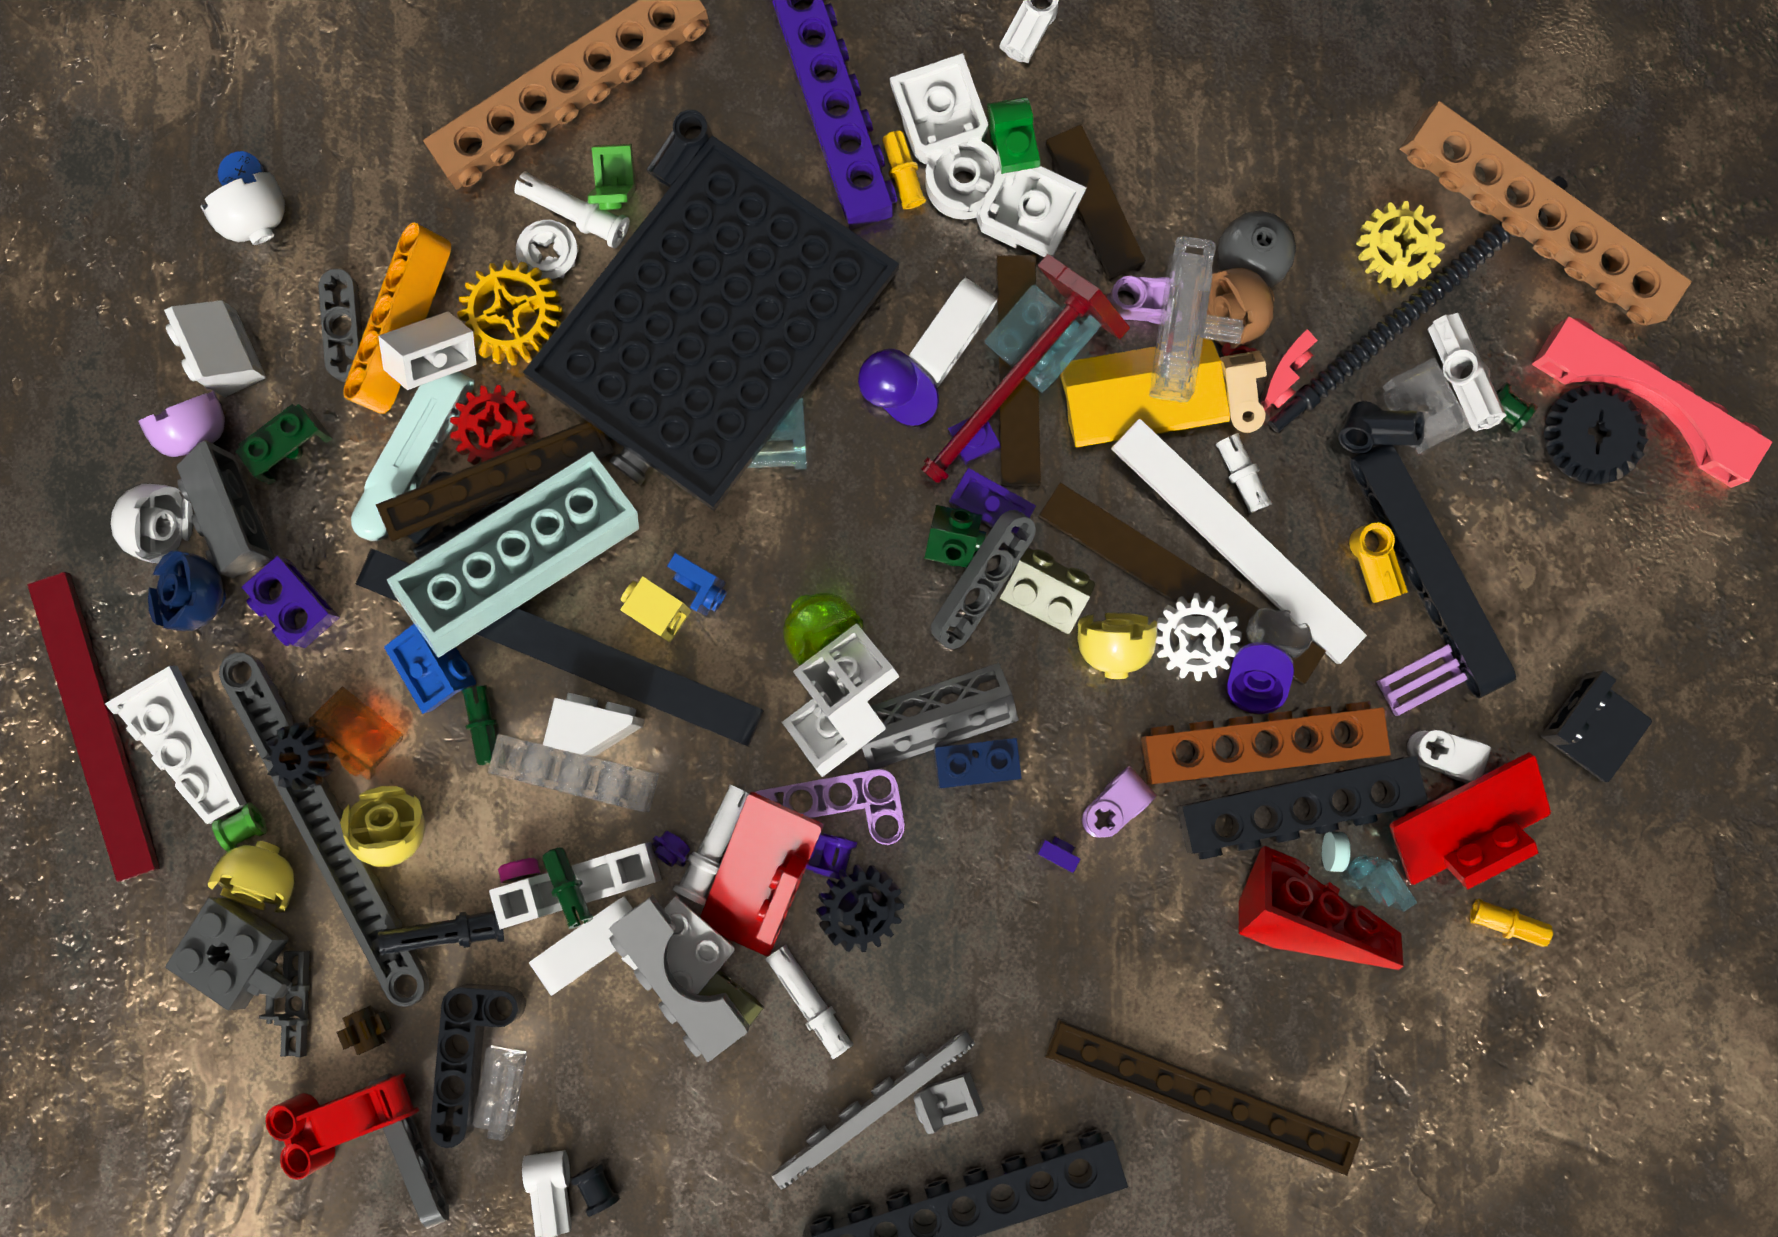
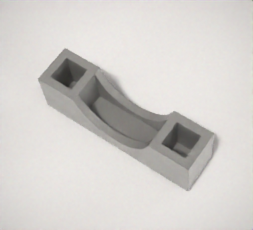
M652 894L609 928L613 934L609 940L620 956L624 958L629 955L638 967L634 970V974L641 985L647 991L651 988L655 990L662 1000L658 1006L671 1024L677 1021L686 1032L683 1040L693 1055L698 1057L702 1054L706 1061L709 1062L748 1033L750 1025L726 993L711 996L694 994L684 989L674 979L667 962V948L677 926Z

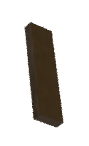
M1082 124L1047 139L1046 146L1059 174L1086 187L1077 212L1109 280L1144 265L1146 260Z

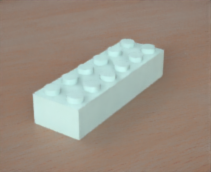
M590 452L387 579V582L401 606L439 658L639 529L638 514L595 454Z

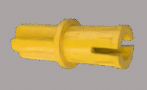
M902 131L887 133L882 138V142L891 167L889 177L895 180L902 201V208L912 209L926 202L916 173L918 164L912 161L904 133Z
M1479 898L1474 901L1469 914L1470 923H1476L1502 932L1504 938L1509 939L1513 936L1546 947L1553 937V929L1550 924L1519 914V909L1512 907L1508 910Z

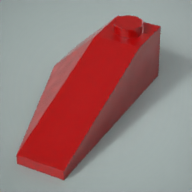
M1267 846L1260 849L1239 900L1240 935L1277 949L1400 970L1404 966L1402 934L1364 906L1361 905L1355 908L1338 895L1340 891L1338 887L1331 882L1323 885L1309 875L1310 867L1299 859Z

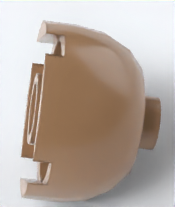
M1231 268L1211 273L1204 279L1200 298L1207 296L1208 308L1202 310V315L1208 331L1217 343L1222 346L1230 343V348L1235 349L1251 343L1265 333L1273 319L1275 298L1273 291L1259 274L1245 268Z

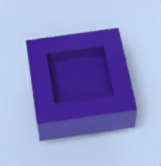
M969 418L948 428L951 438L955 436ZM988 421L961 451L960 456L965 465L1000 448V443Z
M1055 836L1051 843L1042 839L1035 852L1074 873L1081 860L1072 854L1076 847Z

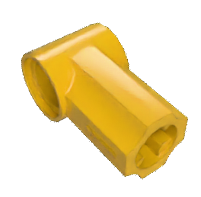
M1379 522L1360 526L1354 530L1349 540L1352 553L1358 557L1372 603L1408 592L1393 548L1395 543L1394 534L1387 525ZM1368 531L1376 534L1379 539V546L1375 552L1370 551L1365 545L1364 539Z

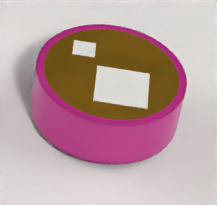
M527 858L501 865L498 872L501 883H509L539 875L540 869L537 859Z

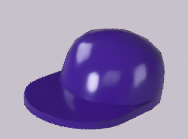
M888 348L875 352L863 362L859 370L858 385L861 394L867 401L875 406L883 407L893 418L905 425H921L934 416L939 404L936 384L908 355L900 350Z
M1256 642L1240 648L1234 656L1227 683L1228 694L1232 702L1240 709L1253 714H1266L1276 711L1283 706L1288 697L1294 674L1293 660L1285 650L1270 643Z

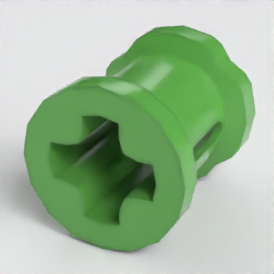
M251 802L243 805L241 812L226 820L220 818L212 823V829L217 841L227 852L236 848L237 844L253 835L262 836L267 833L266 822L262 814Z

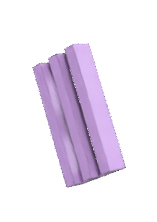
M1449 644L1376 681L1395 716H1399L1467 680L1465 673H1461L1458 667L1460 666L1458 660L1454 659L1450 653L1452 650ZM1441 657L1445 664L1394 691L1389 687V684ZM1448 671L1451 673V678L1400 705L1396 700Z

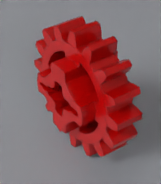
M485 385L480 386V396L475 397L471 392H467L466 396L469 403L466 406L456 403L455 407L461 412L460 417H452L449 421L458 427L457 431L450 434V438L454 441H462L456 448L457 452L461 455L469 453L467 461L472 465L478 464L480 460L484 462L527 445L525 443L527 438L533 439L537 436L533 430L528 428L529 425L537 422L532 414H525L530 409V405L525 400L518 402L519 394L514 390H511L505 396V389L501 385H496L493 393H490ZM485 406V408L482 411L474 415L479 409ZM506 406L514 411L518 423L507 419L508 411ZM495 422H498L501 425L500 429H493L491 434L486 431L488 426L492 427L495 425ZM469 432L479 436L478 445L481 446L480 450L472 443ZM512 440V443L508 447L501 450V448L504 445H506L508 442Z

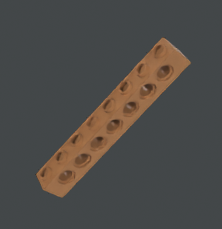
M638 0L425 138L423 142L456 190L462 186L469 187L478 182L482 177V173L493 166H501L509 162L514 157L515 152L525 145H534L540 142L546 136L548 130L558 124H566L572 121L578 115L579 110L588 104H596L604 100L610 94L611 89L622 82L629 83L635 80L642 73V69L654 61L661 62L667 59L674 52V48L685 41L691 42L703 35L706 28L710 26L707 11L700 0ZM665 18L675 20L669 27L661 28L657 26ZM632 39L643 40L637 48L630 49L625 47ZM602 59L611 61L604 69L594 68V65ZM569 80L579 81L578 85L572 90L562 89L563 85ZM540 100L546 101V105L542 110L530 111L531 106L535 102ZM504 122H514L511 130L498 132L500 125ZM482 142L481 148L477 152L466 153L470 144Z
M1440 101L1424 111L1400 147V150L1408 155L1407 158L1411 164L1417 168L1431 171L1440 178L1439 182L1446 189L1462 193L1471 200V205L1477 211L1487 215L1491 214L1500 220L1502 227L1508 233L1528 240L1534 245L1533 249L1539 255L1559 262L1565 267L1564 271L1570 277L1590 284L1596 289L1595 293L1601 299L1609 303L1618 304L1627 311L1626 315L1628 318L1640 325L1648 326L1666 321L1692 282ZM1444 143L1452 147L1454 151L1453 159L1445 155L1443 151ZM1476 165L1484 170V182L1479 180L1475 174ZM1507 188L1515 192L1516 204L1509 201ZM1539 210L1547 216V226L1542 225L1539 221ZM1571 233L1575 234L1578 238L1579 245L1577 249L1570 242ZM1602 255L1609 261L1608 271L1602 266ZM1634 277L1640 283L1639 293L1633 287Z

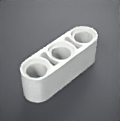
M966 277L956 287L909 355L932 378L937 388L983 325L998 300Z
M625 896L595 915L590 922L582 924L529 962L551 996L616 951L609 940L613 935L609 928L633 909Z

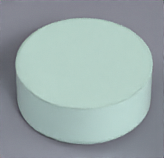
M1328 832L1325 834L1322 843L1323 866L1326 871L1343 872L1350 860L1348 836L1344 832Z

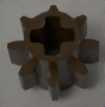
M370 1005L343 1017L342 1020L346 1028L336 1033L343 1050L353 1046L356 1054L360 1055L386 1043L383 1032L391 1029L385 1011L375 1015Z

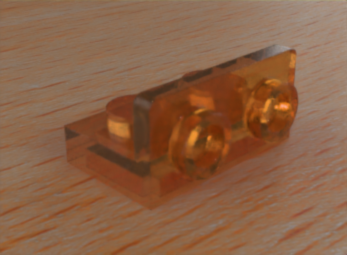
M343 686L309 718V727H322L321 738L329 737L333 739L327 748L328 751L330 750L337 754L341 759V765L353 776L358 777L361 775L368 781L375 776L376 767L403 740V734Z

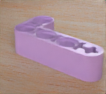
M876 769L755 792L775 802L780 801L777 793L784 792L783 806L794 810L791 805L793 794L798 790H806L811 794L813 804L810 810L801 814L810 818L865 808L871 837L882 845L896 843L904 833V818L898 784L895 777L886 770ZM876 776L887 777L891 783L890 794L883 799L874 798L868 790L871 779ZM845 783L851 788L852 798L847 805L838 806L831 801L830 790L835 784ZM890 815L897 820L899 828L893 837L884 838L877 833L875 824L879 817Z

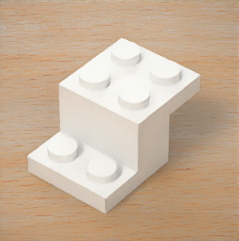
M857 623L793 671L813 699L782 721V724L821 777L825 776L886 729L867 701L900 677Z

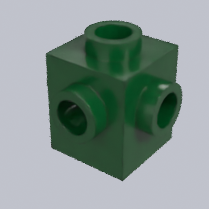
M936 505L924 559L943 562L950 566L967 568L973 559L974 553H977L986 537V532L979 530L982 515L972 513L966 509H954Z

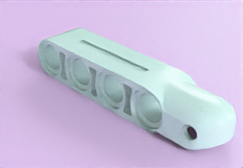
M458 371L419 386L369 474L364 487V493L352 513L351 526L358 536L369 541H380L389 536L376 504L420 487L454 426L449 422L450 418L459 417L461 414L455 405L456 403L466 405L468 401L466 393H472L475 383L474 379Z

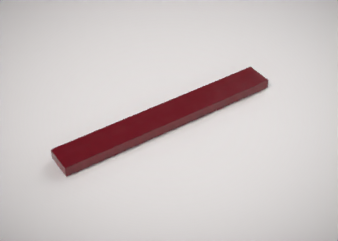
M62 572L29 583L27 586L116 882H123L158 870L160 867L114 715L105 705L109 701L71 573Z

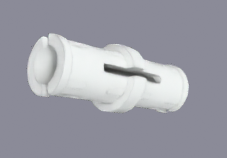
M1239 433L1232 435L1230 439L1227 437L1218 442L1216 446L1219 448L1231 473L1228 478L1231 484L1236 483L1248 508V513L1252 514L1258 509L1261 510L1271 505L1272 501L1269 499L1257 474L1260 469L1257 463L1252 464Z

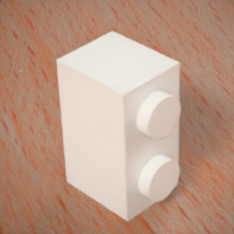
M445 312L378 336L383 370L407 390L477 365L473 331L450 312Z

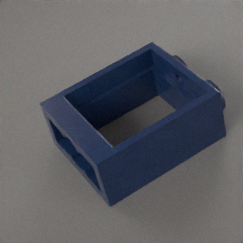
M1017 738L935 747L933 749L938 789L1022 779ZM973 750L978 752V758L972 755Z

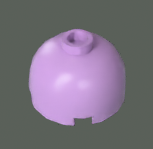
M212 391L166 408L161 414L156 416L152 414L138 422L152 447L161 454L178 457L188 455L198 443L203 441L214 443L218 440L224 430L225 417L221 404L215 392Z

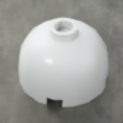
M270 172L253 174L256 182L245 184L242 178L234 180L205 198L207 205L201 204V209L216 232L226 239L236 242L250 240L253 245L262 244L274 237L272 230L281 223L285 212V200L277 181Z
M141 484L125 491L114 506L111 517L112 535L122 550L143 561L159 563L164 555L170 551H177L176 549L180 546L182 538L185 541L189 540L193 527V511L190 501L181 497L180 490L175 487L159 484Z

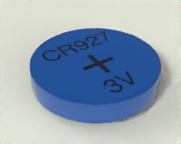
M237 151L227 155L221 161L218 168V178L222 186L242 178L245 184L256 182L253 174L264 172V169L255 156L248 152Z

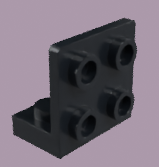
M1604 670L1586 673L1541 734V737L1602 782H1609L1651 725L1652 719L1611 689L1616 679Z

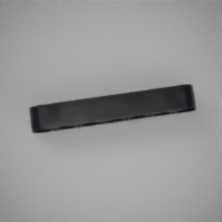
M1377 445L1368 452L1351 458L1350 467L1355 479L1379 523L1387 525L1392 530L1395 538L1394 551L1445 645L1449 644L1452 650L1450 653L1454 659L1458 660L1460 664L1458 667L1461 673H1465L1467 680L1464 682L1476 698L1480 699L1515 681V670L1396 449L1393 445Z

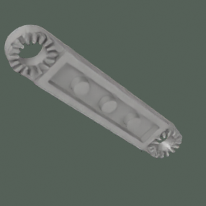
M964 1030L958 1033L927 1057L922 1052L903 1066L906 1071L895 1081L890 1076L871 1090L873 1094L871 1099L863 1105L855 1101L839 1113L838 1116L841 1121L828 1130L823 1125L806 1138V1142L809 1145L786 1161L771 1175L777 1186L782 1190L792 1184L794 1180L799 1179L797 1177L798 1174L802 1176L809 1168L815 1167L942 1072L943 1068L957 1060L956 1055L959 1058L963 1055L960 1052L963 1054L967 1053L975 1045L967 1031Z

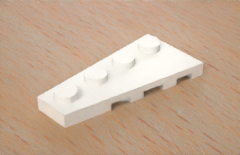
M168 666L105 703L113 714H118L128 725L126 729L136 741L140 740L153 755L151 759L160 770L168 772L176 782V789L206 824H211L220 818L222 819L247 804L178 666Z

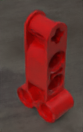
M405 1072L322 1105H319L312 1095L302 1093L269 1109L265 1120L267 1130L274 1139L284 1141L286 1145L280 1155V1163L284 1173L295 1180L303 1179L333 1161L336 1151L335 1146L394 1124L419 1112L418 1107H413L403 1078L406 1077Z

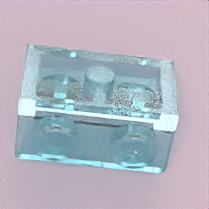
M1365 854L1351 861L1346 868L1348 872L1340 876L1343 883L1359 890L1366 886L1378 904L1383 902L1387 907L1391 906L1404 912L1418 903L1389 860L1375 856L1368 858Z

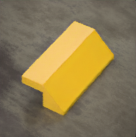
M1211 337L1059 363V374L1067 397L1068 423L1076 447L1117 441L1138 419H1141L1156 434L1230 421L1221 360Z

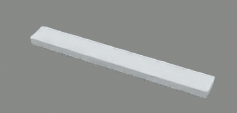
M1138 419L1111 447L1128 466L1316 645L1326 650L1325 653L1336 664H1341L1367 636L1141 419Z

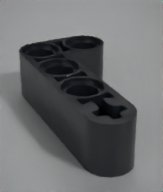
M470 983L452 989L443 998L430 1121V1135L433 1141L440 1147H455L474 1131L484 1026L505 1027L522 1016L525 1011L526 1001L522 992L517 988ZM460 993L466 994L472 1001V1010L469 1014L462 1013L456 1005L457 996ZM500 996L506 997L512 1003L513 1010L509 1017L500 1015L496 1009V1001ZM455 1034L462 1035L467 1039L469 1048L466 1054L458 1053L454 1049L452 1041ZM451 1075L459 1076L465 1084L463 1094L459 1095L451 1091L449 1087ZM463 1105L455 1111V1106ZM452 1117L453 1125L460 1126V1130L453 1134L451 1126H446V1122Z

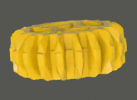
M505 260L503 269L499 271L494 263H490L489 271L491 274L485 276L483 272L476 271L475 275L479 282L476 285L472 282H465V287L471 294L470 296H459V302L467 308L459 310L457 317L461 321H465L464 324L473 331L475 348L479 347L478 353L481 357L487 358L492 354V360L496 364H501L507 356L508 362L512 366H516L518 356L521 355L529 363L532 361L530 352L534 349L539 352L543 347L541 345L543 341H548L552 336L550 330H557L561 325L560 321L555 319V317L564 314L563 308L555 304L561 299V296L557 290H551L554 283L549 277L540 279L542 272L537 267L527 273L528 265L525 262L521 261L514 270L511 261ZM507 287H525L535 292L536 295L531 297L526 295L512 296ZM495 293L494 304L483 311L485 304ZM506 300L515 308L513 310L514 317H512L515 326L506 318L508 316L507 309H509ZM537 311H539L535 325L526 333V323L530 318L536 316ZM492 328L495 331L508 329L513 335L514 340L494 339L488 336L485 331Z

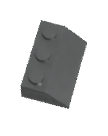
M208 441L198 443L177 465L181 479H178V487L183 497L191 502L195 514L192 515V522L200 536H204L209 548L206 551L207 560L217 568L219 574L235 578L268 564L275 556L235 455Z

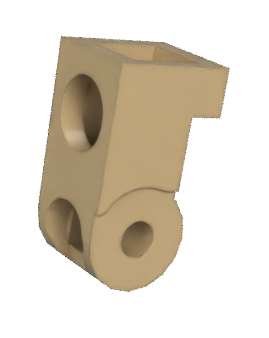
M1258 350L1220 357L1229 413L1233 426L1244 433L1258 430L1263 425L1266 415L1264 407L1258 398L1256 378L1267 376L1266 363L1263 356Z

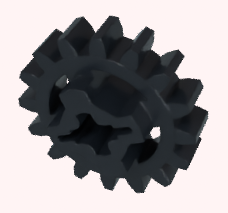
M858 864L854 865L853 874L848 875L843 869L839 870L841 880L836 883L828 879L826 883L831 889L830 892L819 893L818 898L825 905L816 909V914L822 920L819 923L820 928L825 935L828 934V938L835 946L841 943L848 952L852 950L854 944L858 946L861 952H866L867 943L873 942L875 946L880 947V936L885 934L888 937H892L894 935L889 928L892 923L901 924L902 919L895 912L904 908V903L898 897L902 893L895 883H892V878L885 871L880 874L873 865L868 867L866 873ZM869 886L879 889L882 895L871 892ZM838 922H842L844 926L850 925L851 930L841 927Z

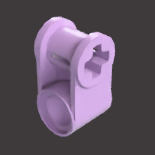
M1124 276L1114 284L1107 299L1124 320L1149 321L1155 324H1175L1181 322V313L1178 312L1179 291L1183 289V281L1170 277ZM1118 292H1130L1135 298V304H1123L1118 298Z
M1128 766L1086 807L1082 814V825L1091 836L1098 838L1113 836L1132 818L1142 812L1156 798L1157 794ZM1096 811L1099 813H1109L1106 819L1109 824L1108 828L1105 826L1096 828L1094 825L1098 820L1095 815Z

